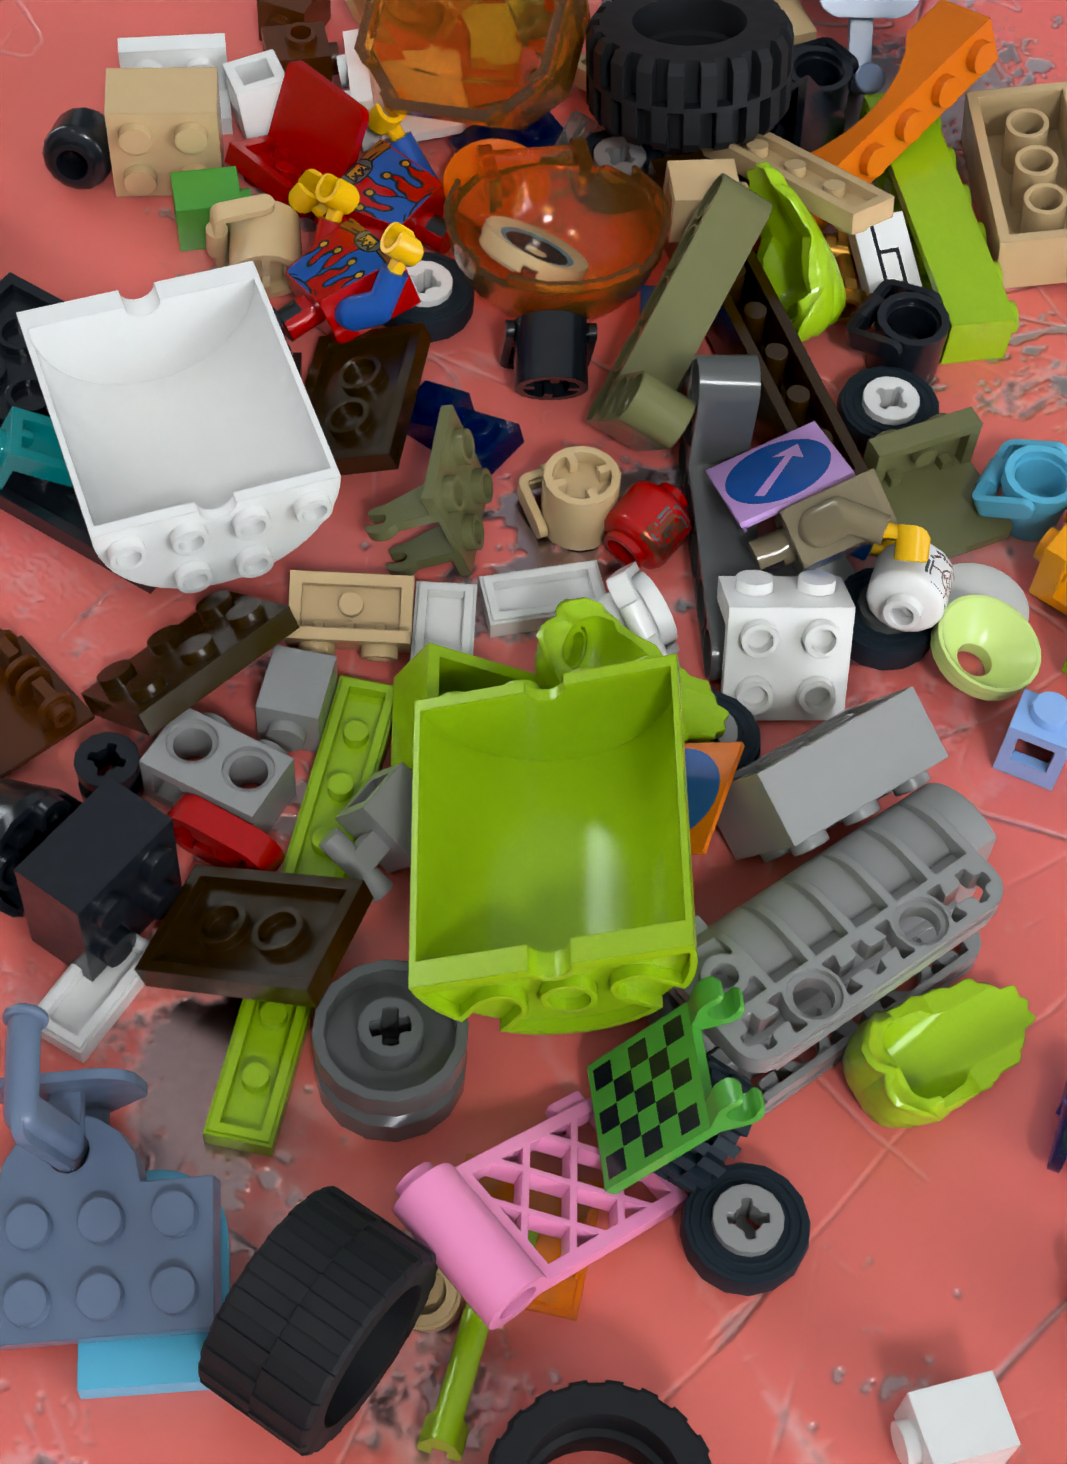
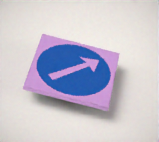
M815 421L705 470L709 480L744 532H747L748 527L779 514V511L855 477L852 468Z

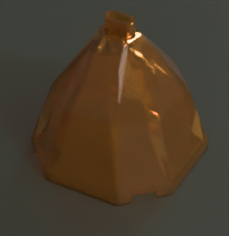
M366 0L354 49L361 62L371 71L381 89L379 94L384 104L393 113L486 127L525 130L570 96L586 37V28L590 21L588 0Z

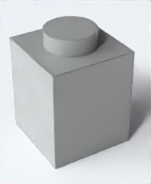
M280 645L274 646L255 705L258 741L261 739L272 741L288 752L305 750L317 753L338 684L337 656Z

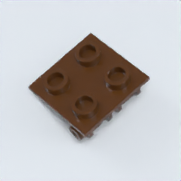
M0 628V777L4 778L94 720L95 715L22 635L17 637L13 631Z

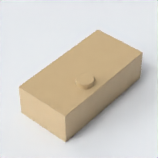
M1067 81L966 91L961 142L979 222H982L985 226L987 247L993 261H998L1001 266L1004 289L1067 283Z

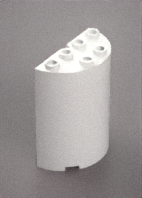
M253 261L154 282L152 290L139 299H126L116 290L16 312L93 548L101 561L114 573L135 583L159 588H175L183 593L200 592L210 585L224 583L241 577H259L267 573L273 567L274 562L283 558L305 542L332 514L340 489L341 475Z

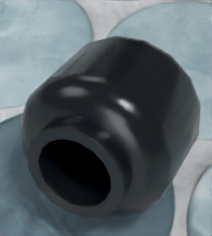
M81 107L72 108L62 113L44 140L42 154L45 165L52 176L65 186L75 189H91L101 184L112 170L105 116L99 111Z

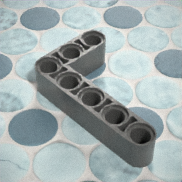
M756 354L695 355L693 357L687 397L695 401L696 405L693 416L681 435L679 443V478L681 493L688 502V507L685 510L692 524L687 540L703 664L707 681L721 680L726 624L717 601L718 576H736L737 573L744 570H758L748 547V542L758 538L756 524L748 527L747 532L743 531L705 470L745 453L750 449L760 398V366Z

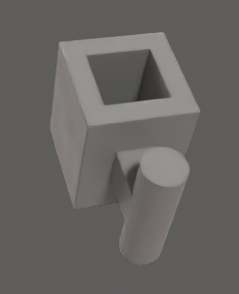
M403 762L374 773L335 818L356 840L354 843L338 827L330 831L319 843V847L351 879L365 881L374 897L373 902L381 900L393 887V883L376 867L378 863L389 874L411 867L413 772Z

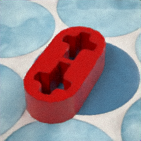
M185 793L181 795L166 814L173 819L176 844L212 866L276 872L284 862L283 850L268 834L195 794Z

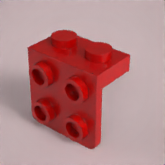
M304 61L290 62L286 67L268 135L230 142L225 162L230 166H236L237 171L243 175L244 180L248 184L269 194L275 201L290 206L289 192L298 183V179L307 169H315L322 175L330 173L337 178H341L357 162L369 123L368 110ZM312 211L305 214L297 212L299 218L309 217L314 214Z

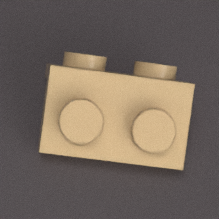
M290 570L288 606L300 628L284 639L287 646L335 656L336 649L361 650L360 659L375 662L397 661L398 652L411 653L415 577L409 575Z

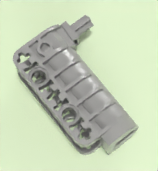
M927 783L710 926H707L700 916L696 915L698 957L696 974L687 989L673 987L663 994V1008L645 1016L647 1021L651 1025L687 1002L696 983L708 976L720 979L723 993L729 991L732 987L740 988L744 1000V1014L734 1022L702 1030L705 1052L744 1075L749 1080L759 1073L771 1071V1073L760 1080L757 1087L762 1091L765 1114H767L842 1061L847 1042L859 1027L851 1020L853 1017L862 1012L859 1024H861L873 1011L887 1010L911 996H920L931 989L948 987L973 967L981 946L980 933L978 931L986 926L988 921L995 915L1004 891L1002 879L987 862L997 838L994 831L978 809L956 790L940 783ZM977 886L983 890L979 901L972 896ZM962 943L958 954L951 950ZM914 975L916 976L918 981L916 988L910 991L895 990V988ZM830 1033H832L831 1038H830V1040H829V1038H828L827 1035H829ZM813 1045L816 1048L817 1056L813 1060L806 1063L791 1061Z

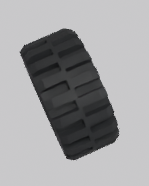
M774 0L605 1L594 13L586 27V103L589 106V111L599 125H603L605 130L614 137L623 136L627 143L637 146L642 144L651 145L653 150L668 151L669 148L683 149V152H699V149L712 148L713 151L728 149L729 145L738 142L743 145L754 141L758 134L765 135L770 132L789 109L794 49L793 25L785 11Z

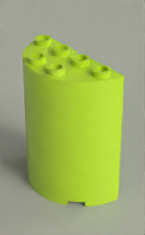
M677 653L664 656H644L635 661L598 668H578L563 674V682L551 689H540L536 683L520 679L509 681L500 686L467 692L452 691L439 697L414 701L408 989L413 995L436 1012L459 1022H463L472 1013L500 1019L501 1032L556 1035L601 1030L638 1020L663 1008L662 995L673 987L687 989L696 974L698 957L680 663Z

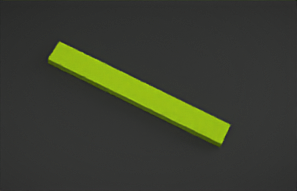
M340 675L281 872L351 879L319 847V843L336 827L353 843L356 841L335 818L370 777L382 770L392 735L393 685ZM243 998L203 1129L204 1143L273 1157L315 1007Z

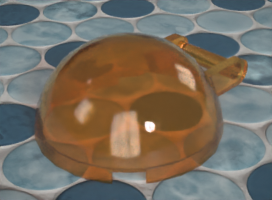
M585 137L570 138L569 145L493 150L491 144L477 145L476 165L478 174L474 175L463 186H461V180L456 178L444 202L448 244L466 281L494 308L514 319L528 312L539 310L571 311L581 314L587 319V323L606 317L634 298L648 281L660 263L671 225L669 202L660 186L636 165L632 166L631 175L609 165L594 167ZM490 216H504L520 220L554 235L576 249L587 260L589 268L582 281H543L534 279L537 273L522 268L520 273L510 271L493 260L481 248L479 238L485 220Z

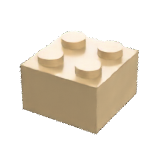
M217 67L106 68L104 116L116 197L173 196L170 172L224 167V143Z

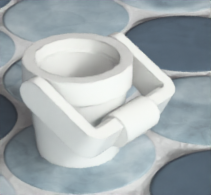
M636 561L617 570L606 580L609 592L596 600V602L601 603L610 614L620 621L621 625L639 637L655 644L663 656L678 653L680 648L675 641L678 637L674 618L654 582L643 571H640Z

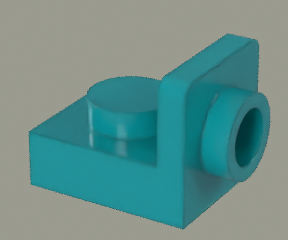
M12 406L0 427L1 490L12 471L68 487L73 486L50 417Z

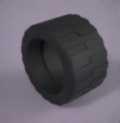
M327 1186L321 1190L314 1191L304 1201L298 1203L267 1236L264 1243L251 1257L227 1294L223 1305L210 1326V1331L200 1352L201 1359L198 1362L200 1382L301 1456L311 1455L314 1452L320 1451L342 1431L344 1426L360 1410L363 1403L380 1383V1380L392 1365L411 1334L436 1280L438 1267L435 1263V1253L339 1188Z
M606 1379L605 1382L588 1383L587 1380L569 1383L568 1387L556 1391L551 1389L536 1397L533 1404L524 1411L520 1409L508 1422L507 1430L500 1439H496L488 1459V1464H548L556 1458L574 1452L601 1451L620 1456L634 1464L712 1463L708 1455L710 1450L702 1436L694 1432L687 1423L688 1419L675 1406L671 1408L659 1400L658 1395L644 1388L638 1390L623 1385L624 1382Z

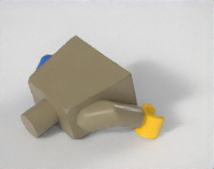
M873 468L779 511L774 520L777 530L748 542L750 553L758 570L771 573L792 563L796 573L799 575L803 571L815 570L848 555L863 561L868 555L878 557L888 545L895 543L894 560L926 563L929 559L931 538L922 527L898 524ZM886 538H887V539H896L895 541H894V540L883 541V540H885Z

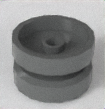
M383 959L354 967L329 986L318 1007L315 1009L312 1049L314 1054V1076L322 1104L340 1126L366 1139L399 1142L424 1135L450 1116L464 1091L468 1019H465L463 1022L451 1019L436 1012L416 998L408 989V961Z

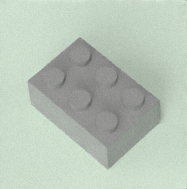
M911 686L849 707L737 770L717 825L735 860L760 855L763 862L767 863L789 852H792L793 856H798L828 841L830 837L826 829L842 821L845 826L852 825L879 811L881 807L877 801L878 799L892 792L895 796H901L924 785L931 780L927 769L949 756L915 689Z

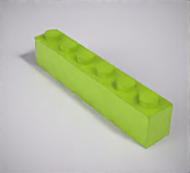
M885 93L864 95L859 120L869 113ZM941 117L937 118L915 142L902 152L873 181V184L879 189L895 196L893 212H903L922 287L939 293L942 297V305L949 314L950 328L940 364L1004 358L1011 335L1015 334L1018 330V309L1015 302L1009 301L1003 287L1001 266L998 261H993L987 247L985 226L982 222H977L971 207L972 200L969 186L962 184L956 169L955 151L952 147H947L943 137Z

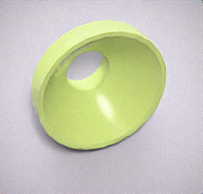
M976 594L958 597L946 606L944 616L933 626L931 632L930 646L933 658L940 672L950 684L969 696L986 701L1009 699L1025 689L1038 674L1041 665V648L1032 626L1022 614L997 598ZM966 651L978 657L984 666V676H974L967 673L960 666L957 653Z

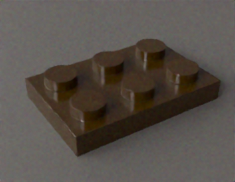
M423 322L371 329L344 344H337L328 335L319 336L305 389L340 475L396 470L399 468L432 339Z
M228 590L218 591L203 598L196 605L195 609L197 612L180 624L164 627L152 634L147 640L148 646L132 658L120 660L105 667L97 675L98 682L82 692L81 695L94 715L152 736L300 627L289 606Z
M195 864L181 888L182 892L175 898L134 970L143 983L149 987L317 1008L374 897L365 881L359 879Z

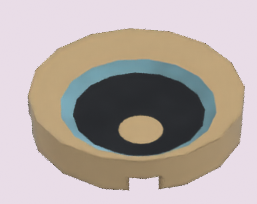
M490 216L483 224L479 238L481 248L493 260L505 268L519 273L522 268L537 273L534 280H537L541 285L551 288L573 290L580 286L589 268L587 260L576 249L561 239L540 228L504 216Z

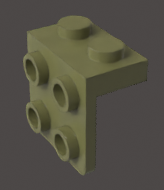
M972 407L949 414H936L924 422L899 430L890 429L883 431L874 438L868 439L863 457L868 470L874 468L898 524L916 525L924 528L931 538L930 544L944 552L948 559L1006 540L1013 528V523L1010 519L983 517L977 513L972 493L976 488L975 484L980 474L971 463V459L983 422Z

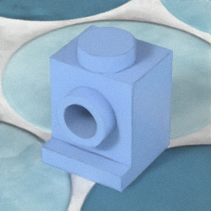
M1024 689L992 768L1052 791L1067 759V699L1056 692L1048 691L1038 694ZM1018 739L1052 751L1053 754L1049 763L1014 750Z

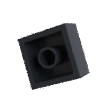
M111 777L107 778L14 869L32 940L66 965L70 966L72 963L80 967L83 976L92 982L107 966L114 968L120 965L133 950L137 939L136 934L140 935L155 919L158 921L164 919L175 898L182 892L173 819Z

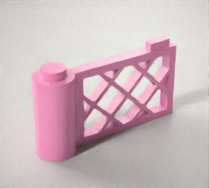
M578 1090L550 1104L545 1112L549 1119L456 1167L446 1162L435 1167L430 1162H424L406 1174L395 1189L399 1199L393 1208L394 1215L417 1242L435 1253L437 1267L489 1330L496 1329L516 1317L539 1294L677 1213L683 1208L688 1198L684 1190L655 1173H651L639 1180L658 1199L653 1203L624 1195V1190L615 1195L606 1192L603 1188L577 1181V1163L602 1170L599 1148L578 1142L579 1126L590 1122L596 1129L592 1097L585 1099ZM535 1150L562 1158V1176L531 1168L530 1152ZM487 1176L514 1184L513 1203L492 1198L478 1180ZM529 1189L562 1198L561 1217L530 1209ZM577 1203L609 1212V1229L603 1230L577 1222ZM528 1230L561 1239V1257L548 1264L529 1242Z

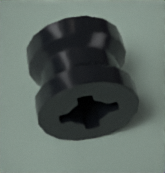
M103 732L93 735L81 743L75 752L74 768L79 780L78 785L83 801L109 777L139 797L143 795L144 786L139 764L140 754L136 744L128 737L119 733ZM112 766L111 770L99 775V770Z

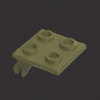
M442 405L440 408L424 484L368 512L372 523H382L367 525L364 528L369 538L378 542L389 540L402 530L431 523L440 524L404 544L396 545L389 550L393 561H403L386 564L385 567L390 575L413 576L419 569L453 561L460 576L472 575L476 550H481L484 545V526L482 520L485 504L490 503L493 498L492 476L488 468H482L475 453L473 435L468 428H463L453 405Z

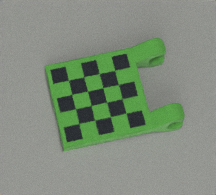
M712 976L703 978L693 987L687 1002L587 1066L606 1192L616 1195L716 1134L751 1125L764 1117L765 1105L761 1089L754 1087L743 1094L740 1081L729 1077L716 1083L713 1088L711 1085L702 1030L734 1022L744 1014V1000L740 988L732 987L729 991L723 993L720 979Z

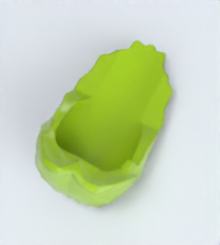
M769 162L757 163L754 169L747 171L750 183L748 188L772 203L770 216L760 233L762 239L757 258L801 342H805L811 337H818L826 328L837 322L839 316H841L846 304V291L843 279L827 240L800 197L788 186L781 172L773 168Z
M586 597L564 599L557 605L555 610L556 616L542 624L536 635L538 639L537 652L535 653L536 679L541 689H551L563 682V674L578 668H598L635 661L644 656H663V654L655 644L639 637L621 625L620 621L610 614L601 603ZM680 668L684 742L706 743L715 738L722 737L726 731L724 722L729 717V712L717 704V697L712 693L711 686L707 680L690 676L686 670Z
M965 978L950 987L931 989L920 996H911L887 1010L873 1011L859 1025L847 1042L842 1059L844 1065L843 1072L848 1086L864 1113L880 1126L888 1128H913L920 1125L937 1123L942 1121L953 1110L962 1107L979 1093L991 1088L1001 1073L1014 1067L1021 1061V1049L1025 1044V1029L1035 1021L1036 1017L1028 1010V1000L1019 996L1014 985L999 989L986 982L979 983L971 978Z

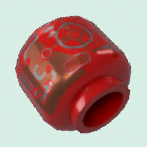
M649 481L633 483L620 496L617 503L606 516L604 521L606 535L603 539L605 547L624 566L635 561L639 569L641 567L655 569L663 566L691 532V520L685 510L688 507L687 499L676 487L667 482H662L660 485Z

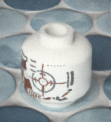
M895 543L888 545L878 555L868 585L866 598L869 609L879 621L890 628L903 632H919L933 627L944 616L955 579L951 561L944 552L930 544L929 559L926 563L894 560Z

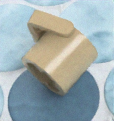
M258 194L216 203L210 208V222L206 225L207 253L213 257L216 268L253 261L268 298L289 294L293 290L285 276L286 270L302 256L301 225L298 213L289 205L274 201L273 197L269 194Z
M581 445L566 447L554 453L546 463L539 465L537 470L523 474L519 479L516 494L537 539L548 537L552 543L568 550H591L604 544L603 539L606 535L604 521L622 495L620 491L621 473L618 464L613 458L597 448ZM542 487L541 510L531 490Z

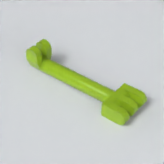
M528 1230V1240L535 1248L539 1233ZM467 1302L465 1303L435 1410L426 1414L417 1444V1450L432 1454L433 1449L447 1452L446 1458L458 1462L462 1460L470 1429L464 1417L489 1331Z

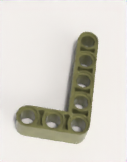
M721 173L714 180L699 204L598 392L587 415L586 422L636 452L669 449L678 441L693 416L696 402L676 390L764 228L772 210L771 202L724 173Z

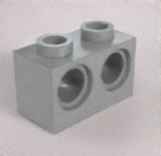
M192 708L187 709L168 723L139 761L145 796L172 808L181 795L185 793L195 794L259 828L266 834H268L296 794L294 758L290 757L282 747L266 739L257 741L233 729L222 717L209 712L202 714ZM193 756L205 757L198 761H186L187 758ZM247 783L260 784L259 787L253 789L240 788V786Z

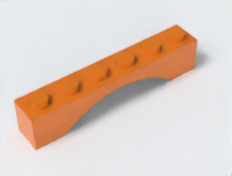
M940 0L907 31L906 48L899 71L884 96L867 115L845 133L810 153L871 184L999 59L991 18L947 0ZM810 213L821 231L829 224ZM759 235L753 246V250L756 252L759 250L762 239L761 235Z

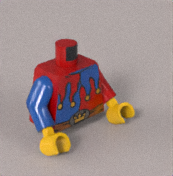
M390 93L383 101L384 109L389 116L383 112L382 107L378 103H375L369 111L368 125L375 133L388 135L391 142L388 144L379 140L341 177L354 185L360 196L357 207L351 213L343 215L342 222L351 217L380 241L385 229L391 223L398 222L412 230L415 238L420 240L421 244L440 254H446L456 241L458 226L443 218L444 186L438 179L411 131L405 133L400 125L407 114L404 100L399 95ZM307 169L298 179V183L290 190L288 199L290 206L295 211L304 214L312 211L315 214L313 222L317 225L319 216L325 217L328 206L319 202L315 195L317 183L323 175L315 169Z
M325 173L317 183L315 195L319 202L328 206L326 216H319L313 243L309 251L286 270L285 276L296 298L277 310L281 316L284 333L292 342L318 326L337 344H344L379 325L387 323L390 319L421 302L406 269V266L413 267L421 261L424 254L421 241L415 238L412 230L398 222L391 223L385 229L381 241L351 217L342 222L343 215L351 213L359 204V192L354 185L344 179L337 178L330 173Z

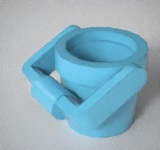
M1010 439L1004 442L995 456L990 459L975 484L976 488L972 493L977 513L983 517L1010 519L1013 523L1010 535L1016 539L1023 541L1041 540L1051 527H1056L1063 513L1067 510V446L1061 442ZM1002 486L1001 496H996Z

